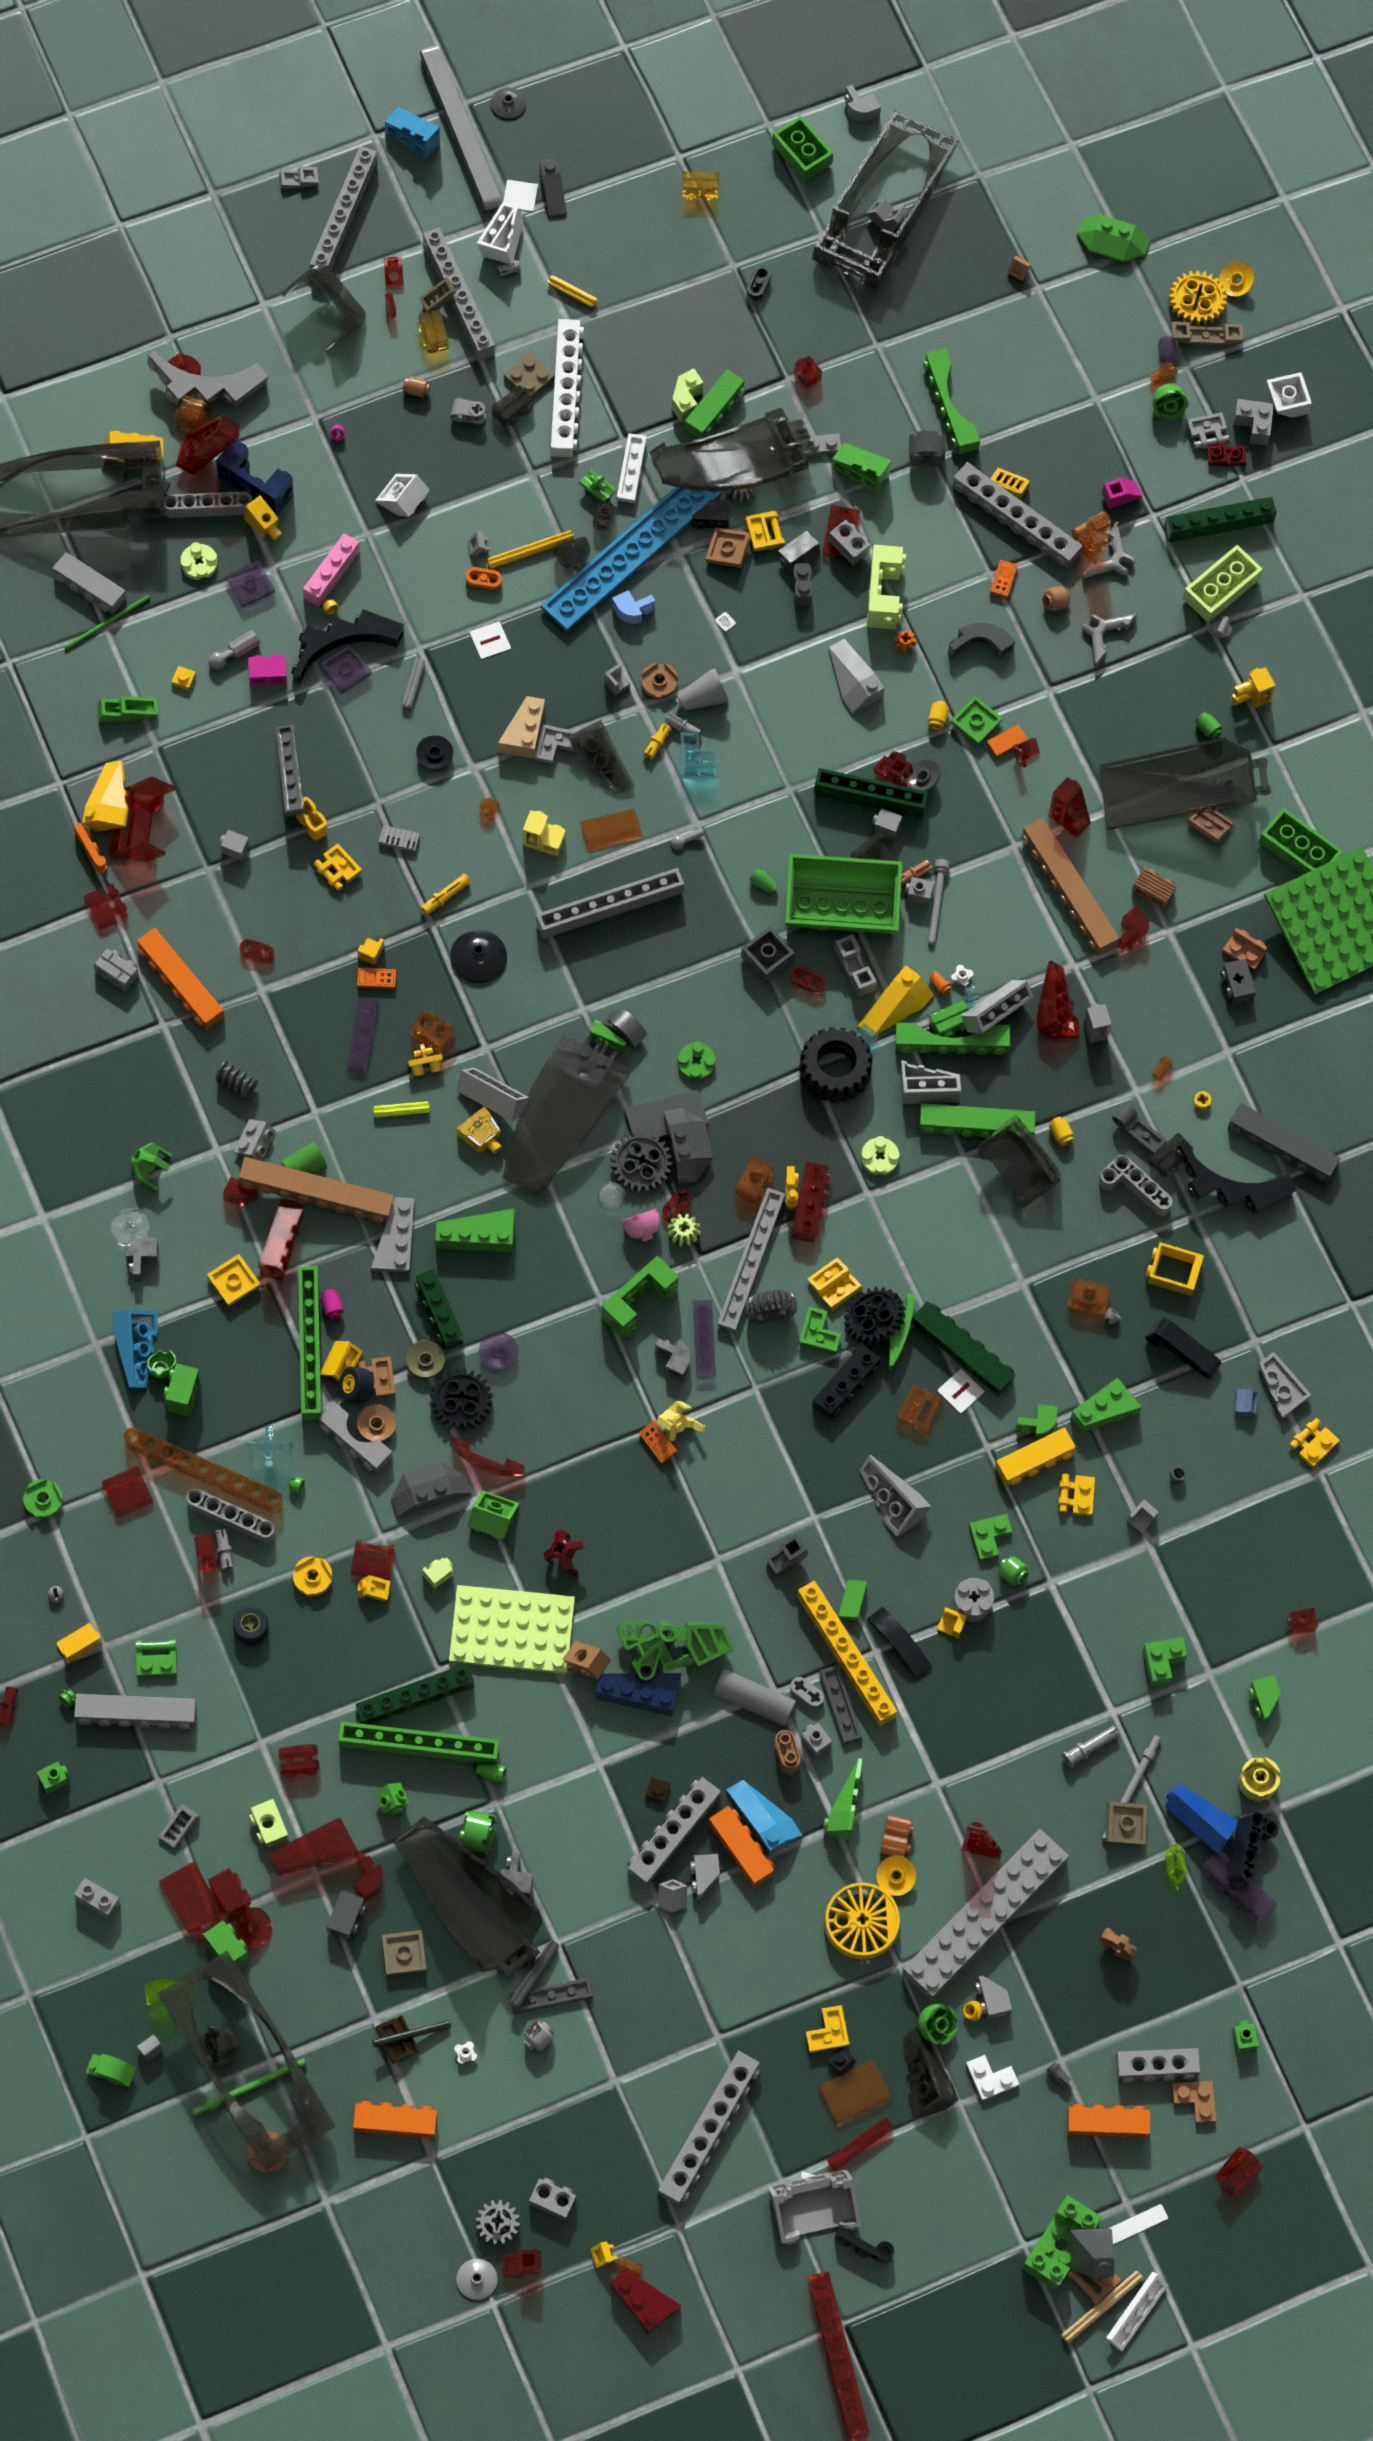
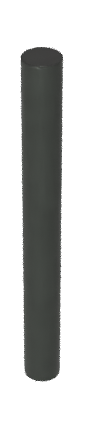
M449 2020L374 2039L372 2044L376 2048L451 2028Z

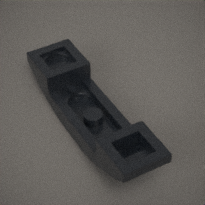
M881 1607L867 1618L875 1630L883 1635L902 1658L904 1665L916 1679L932 1668L915 1641L885 1608Z

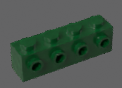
M432 1269L416 1275L414 1286L417 1293L422 1295V1305L425 1311H429V1320L432 1327H436L438 1332L436 1336L439 1344H443L445 1350L463 1344V1334L435 1270Z

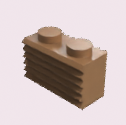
M1144 868L1134 883L1132 892L1164 910L1174 895L1177 886L1174 885L1171 879H1163L1158 876L1156 871Z

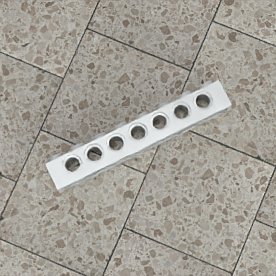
M558 319L551 456L573 457V450L577 451V440L574 439V434H578V423H575V418L579 417V407H576V402H579L580 391H576L577 386H580L581 375H577V372L581 370L582 359H578V355L582 354L583 343H579V338H583L584 327H580V320Z

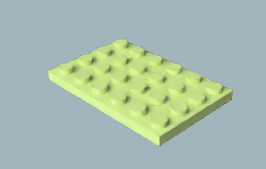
M457 1585L449 1663H467L468 1665L567 1674L568 1665L562 1659L570 1649L575 1596Z

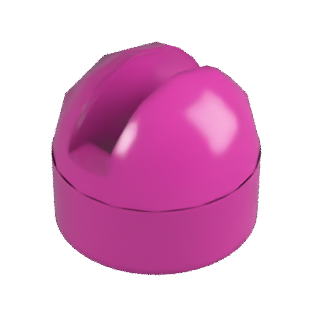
M334 425L330 431L331 438L335 441L342 440L345 436L344 427Z

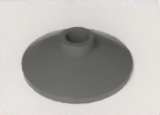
M515 88L499 89L491 98V109L500 118L515 119L525 111V96Z
M932 760L918 761L910 767L906 774L905 781L907 787L923 791L930 790L940 778V768Z

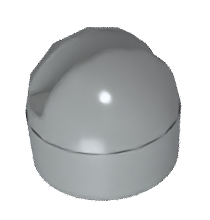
M1109 1308L1104 1313V1320L1107 1318L1110 1320L1107 1324H1115L1121 1319L1119 1314L1112 1308Z
M53 1586L49 1589L48 1597L50 1601L58 1603L63 1600L64 1592L61 1587ZM53 1590H57V1594L59 1597H54Z

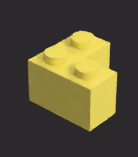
M530 810L523 828V845L558 857L566 837V830L559 825L548 824V816L543 812Z

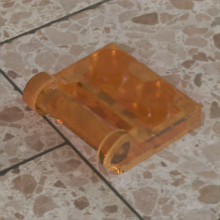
M913 1384L896 1420L914 1427L924 1434H928L929 1426L939 1406H942L944 1399ZM927 1400H930L932 1404L923 1423L917 1421Z

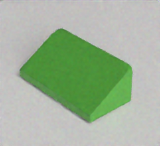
M847 1580L838 1617L857 1622L867 1585L866 1581Z

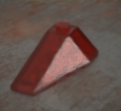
M1052 960L1048 962L1037 1012V1029L1048 1038L1077 1039L1079 1038V1022L1077 1016H1073L1071 1007L1074 1004L1067 994L1069 986L1063 967Z
M978 1822L967 1823L961 1851L1000 1860L1002 1850L988 1828L983 1827V1824Z

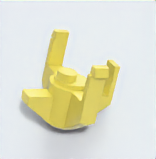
M675 1401L657 1419V1424L665 1428L666 1436L670 1441H675L676 1434L684 1431L685 1427L694 1428L703 1433L705 1431V1425L681 1414L682 1409H692V1407L682 1401Z

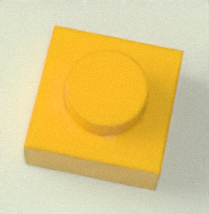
M178 666L171 681L172 685L190 690L196 672Z

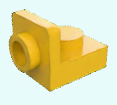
M369 1575L360 1580L358 1584V1597L362 1599L370 1597L386 1601L388 1600L390 1581Z

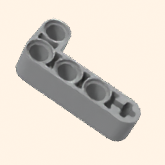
M1124 1155L1116 1157L1101 1172L1099 1186L1102 1189L1112 1190L1117 1184L1122 1182L1157 1215L1166 1216L1170 1212L1173 1202L1171 1196L1128 1157ZM1123 1164L1126 1168L1120 1169L1117 1165ZM1104 1177H1110L1113 1181L1108 1182ZM1131 1177H1137L1140 1181L1134 1182L1131 1180ZM1149 1189L1153 1191V1194L1149 1195L1145 1190Z

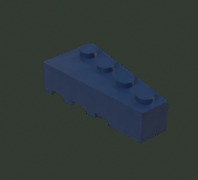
M637 1673L602 1674L598 1680L595 1699L672 1716L682 1673H655L650 1680H642ZM641 1673V1675L648 1677L651 1673Z

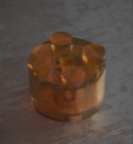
M184 395L180 408L174 413V420H177V430L198 437L200 435L203 436L211 420L208 418V413H212L211 402Z

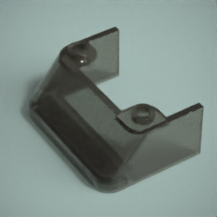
M318 264L290 284L282 295L285 297L303 281L309 287H321L342 313L339 318V324L344 329V332L326 347L329 351L364 322L366 312L326 264Z

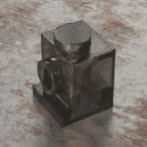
M609 502L598 503L593 519V529L611 533L616 507H613Z

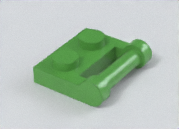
M172 1639L170 1642L142 1643V1641H136L137 1677L176 1676V1639ZM170 1649L169 1655L143 1656V1651Z

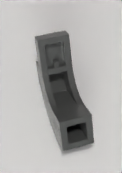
M973 623L959 629L958 637L949 643L948 654L954 658L970 646L983 645L991 649L1001 659L1014 650L1015 640L1008 632L996 625Z

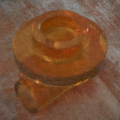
M491 797L485 798L479 805V812L488 820H492L500 803Z

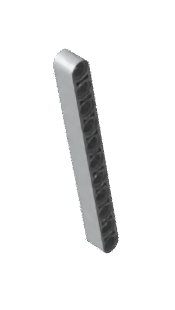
M438 45L420 50V56L483 210L486 212L499 208L502 204L500 194Z

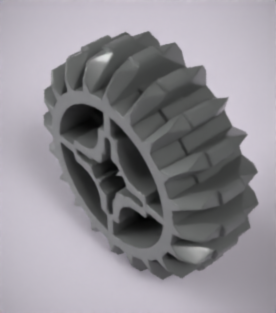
M787 1290L760 1292V1294H754L746 1300V1314L751 1321L756 1323L782 1321L797 1312V1299L793 1292Z

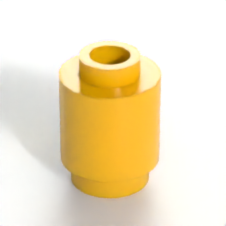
M936 701L932 703L928 717V726L930 728L941 730L946 725L950 708L945 702Z
M1056 1117L1050 1121L1049 1129L1060 1146H1065L1074 1140V1134L1066 1118Z

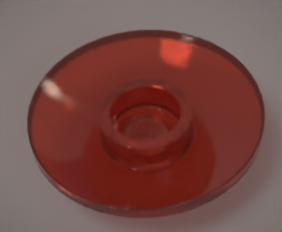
M251 1907L239 1914L236 1921V1932L239 1939H242L246 1946L257 1948L269 1941L272 1934V1923L269 1916L263 1910Z

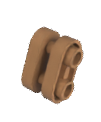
M782 1730L775 1737L774 1748L781 1770L786 1774H793L799 1769L801 1757L793 1733L788 1730Z

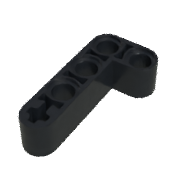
M1162 1318L1155 1321L1145 1336V1339L1150 1344L1156 1347L1165 1346L1207 1379H1211L1221 1365V1360L1169 1319Z
M1260 1812L1249 1813L1238 1818L1228 1869V1881L1232 1886H1239L1254 1880L1261 1841L1274 1838L1278 1834L1276 1823Z

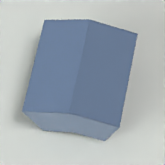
M1253 1388L1237 1389L1234 1415H1257L1258 1392Z

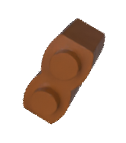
M888 1815L879 1856L888 1858L895 1855L903 1857L909 1855L910 1845L907 1844L908 1837H912L914 1831L911 1819Z

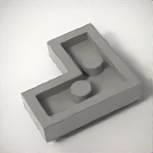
M543 724L534 760L553 764L557 748L575 752L579 732Z

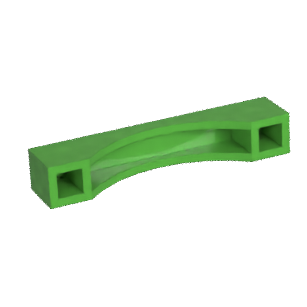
M947 348L926 353L923 367L929 373L930 386L935 389L934 397L936 402L940 403V414L942 418L945 417V427L947 433H950L952 436L951 444L953 449L957 450L958 455L978 450L980 438L975 425L958 413L949 397L947 380L951 373L952 362Z
M896 1023L895 1051H900L901 1053H909L911 1051H918L923 1054L929 1052H938L939 1054H946L948 1052L966 1054L973 1052L978 1055L986 1053L1004 1055L1009 1053L1010 1025H993L984 1033L958 1038L932 1034L922 1029L916 1023Z

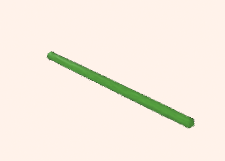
M150 595L143 597L68 643L64 649H69L149 600Z

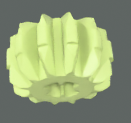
M679 1214L678 1220L675 1218L671 1219L672 1224L668 1225L670 1230L668 1236L673 1237V1243L679 1241V1246L681 1247L683 1242H686V1245L689 1246L690 1241H697L696 1236L700 1235L698 1230L700 1224L695 1223V1217L689 1219V1214H686L685 1218H682V1215Z

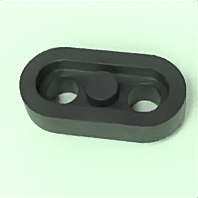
M757 266L752 273L747 285V295L751 299L762 298L771 279V270L767 266Z

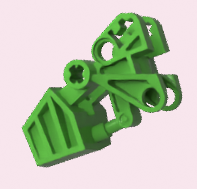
M625 1620L617 1627V1632L624 1648L627 1651L635 1648L638 1656L631 1663L635 1672L642 1680L653 1678L659 1659L663 1668L667 1672H672L675 1668L694 1663L699 1667L734 1651L725 1626L720 1623L685 1622V1626L674 1627L671 1623L662 1621L655 1628L649 1621ZM628 1625L630 1629L637 1630L638 1636H636L634 1631H629L628 1635H626L622 1629H626ZM645 1626H650L651 1633L647 1636L642 1635V1629ZM665 1628L670 1629V1633L667 1632L668 1635L662 1633L663 1630L666 1631ZM684 1640V1644L690 1654L673 1661L664 1641ZM643 1666L650 1667V1676L643 1677L640 1670Z

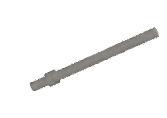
M1155 1735L1149 1747L1143 1752V1759L1122 1797L1121 1803H1129L1150 1761H1153L1156 1755L1155 1751L1161 1741L1160 1737ZM1105 1830V1832H1104V1834H1103V1836H1102V1839L1105 1840V1841H1106V1830Z

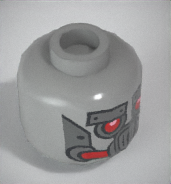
M536 2021L524 2031L526 2038L524 2043L530 2050L535 2048L537 2051H542L553 2041L552 2035L554 2032L544 2021L542 2023Z

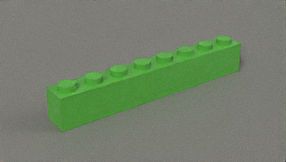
M318 1266L298 1267L302 1421L319 1420L321 1416Z
M342 1721L338 1739L339 1747L472 1763L497 1764L499 1740Z

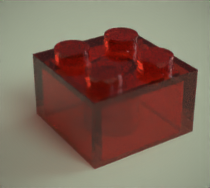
M228 1868L208 1879L210 1890L229 1923L250 1912L251 1898L246 1889H241V1880L236 1871L232 1873L231 1869Z

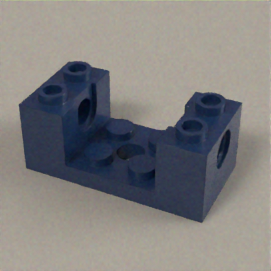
M233 439L216 460L217 478L238 492L250 493L253 500L261 496L277 516L294 495L292 476L278 468L265 484L260 478L251 476L247 471L250 467L248 448L244 443H238Z

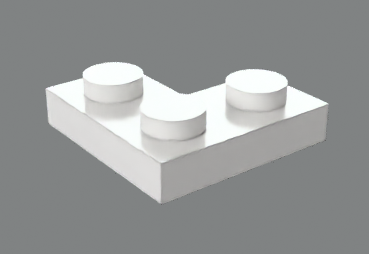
M985 2055L966 2062L981 2101L1019 2086L1012 2066L992 2073Z

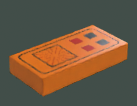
M1003 560L999 561L990 594L1008 599L1017 564Z
M358 968L357 988L395 989L396 969Z
M652 1421L639 1432L661 1463L666 1462L678 1452L656 1421Z

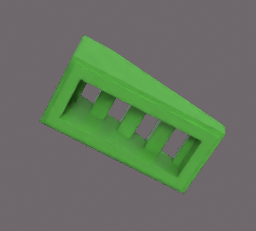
M595 1020L590 1030L589 1039L624 1053L626 1042L602 1023Z

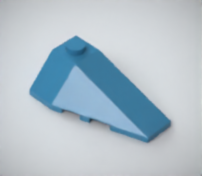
M124 1310L113 1312V1332L129 1388H146L149 1378L147 1360L154 1353L152 1345L154 1337H157L158 1333L157 1311Z
M742 1780L726 1790L768 1856L803 1836L792 1818L746 1781Z

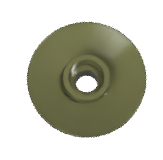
M419 1341L408 1350L406 1362L409 1370L414 1375L429 1378L437 1375L443 1369L445 1355L442 1348L435 1342ZM424 1359H428L429 1363L424 1364L422 1363V1361Z

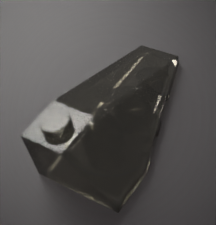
M914 2028L903 2037L905 2062L908 2063L909 2075H906L907 2082H910L911 2093L908 2094L909 2102L915 2118L919 2119L944 2111L959 2099L952 2081L930 2045L921 2036L918 2028Z

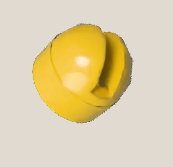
M333 599L325 600L323 603V610L329 616L335 614L339 609L338 604Z

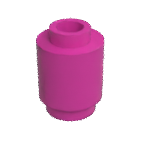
M330 1289L322 1292L320 1300L325 1317L330 1319L341 1317L344 1310L336 1290Z

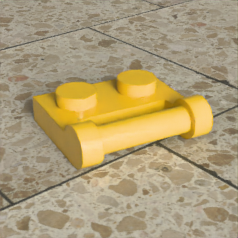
M776 511L745 517L748 532L751 534L754 552L771 548H783L786 545L785 539L781 535L777 520L779 517ZM766 521L771 522L774 540L770 539Z

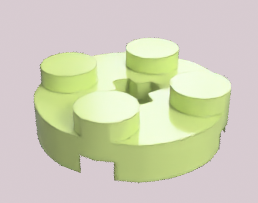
M197 542L192 543L181 555V567L184 574L194 580L211 577L217 569L216 552L207 545ZM202 559V562L204 563H199L198 565H196L195 560Z
M878 1136L869 1140L864 1145L861 1161L863 1167L873 1175H887L897 1167L900 1154L897 1146L892 1141ZM877 1153H883L885 1159L877 1160Z

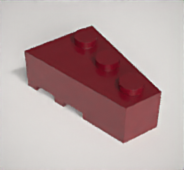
M625 2270L610 2282L612 2290L648 2335L681 2309L680 2304L628 2270Z

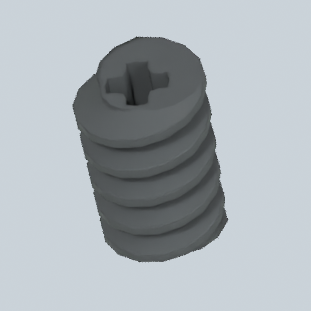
M225 1060L217 1070L216 1082H222V1086H228L230 1091H234L236 1095L246 1099L254 1092L258 1080L252 1083V1076L246 1079V1072L239 1075L241 1069L237 1068L233 1071L234 1064L227 1067L228 1060Z

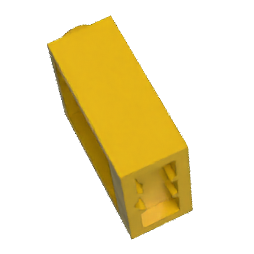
M1160 1242L1158 1248L1153 1249L1151 1259H1154L1153 1266H1148L1146 1276H1149L1147 1283L1192 1296L1204 1255ZM1161 1255L1193 1264L1187 1285L1155 1275Z

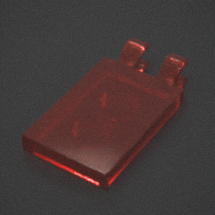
M195 1862L159 1880L160 1886L187 1933L194 1931L199 1942L204 1941L203 1934L205 1932L201 1926L210 1921L213 1926H216L221 1922L219 1916L223 1915V1911Z

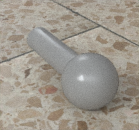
M699 829L683 837L675 835L670 841L671 847L675 850H680L685 846V843L700 838L705 833L703 829Z

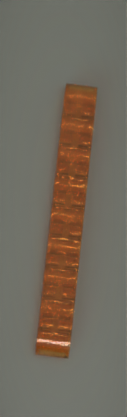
M128 1428L124 1432L125 1445L134 1452L269 1512L277 1513L283 1507L281 1493L137 1428ZM131 1436L138 1437V1439L135 1442H130L128 1440ZM148 1444L156 1445L155 1448L151 1450L146 1448ZM168 1451L173 1453V1455L168 1458L163 1456V1454ZM184 1459L191 1461L188 1465H182L181 1462ZM201 1467L208 1468L206 1473H200L198 1470ZM219 1475L226 1476L223 1481L216 1480V1477ZM236 1483H242L244 1485L240 1489H236L233 1487ZM253 1491H260L261 1495L254 1497L251 1493ZM273 1498L279 1500L275 1505L269 1503Z

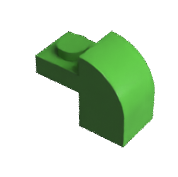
M1038 1404L1036 1419L1018 1417L1016 1430L1024 1434L1035 1432L1034 1440L1050 1435L1056 1423L1058 1406Z
M93 2054L86 2074L105 2078L115 2085L129 2087L136 2068L110 2055Z

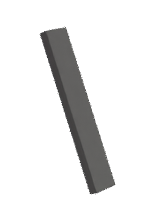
M294 724L276 727L285 815L290 817L305 814Z

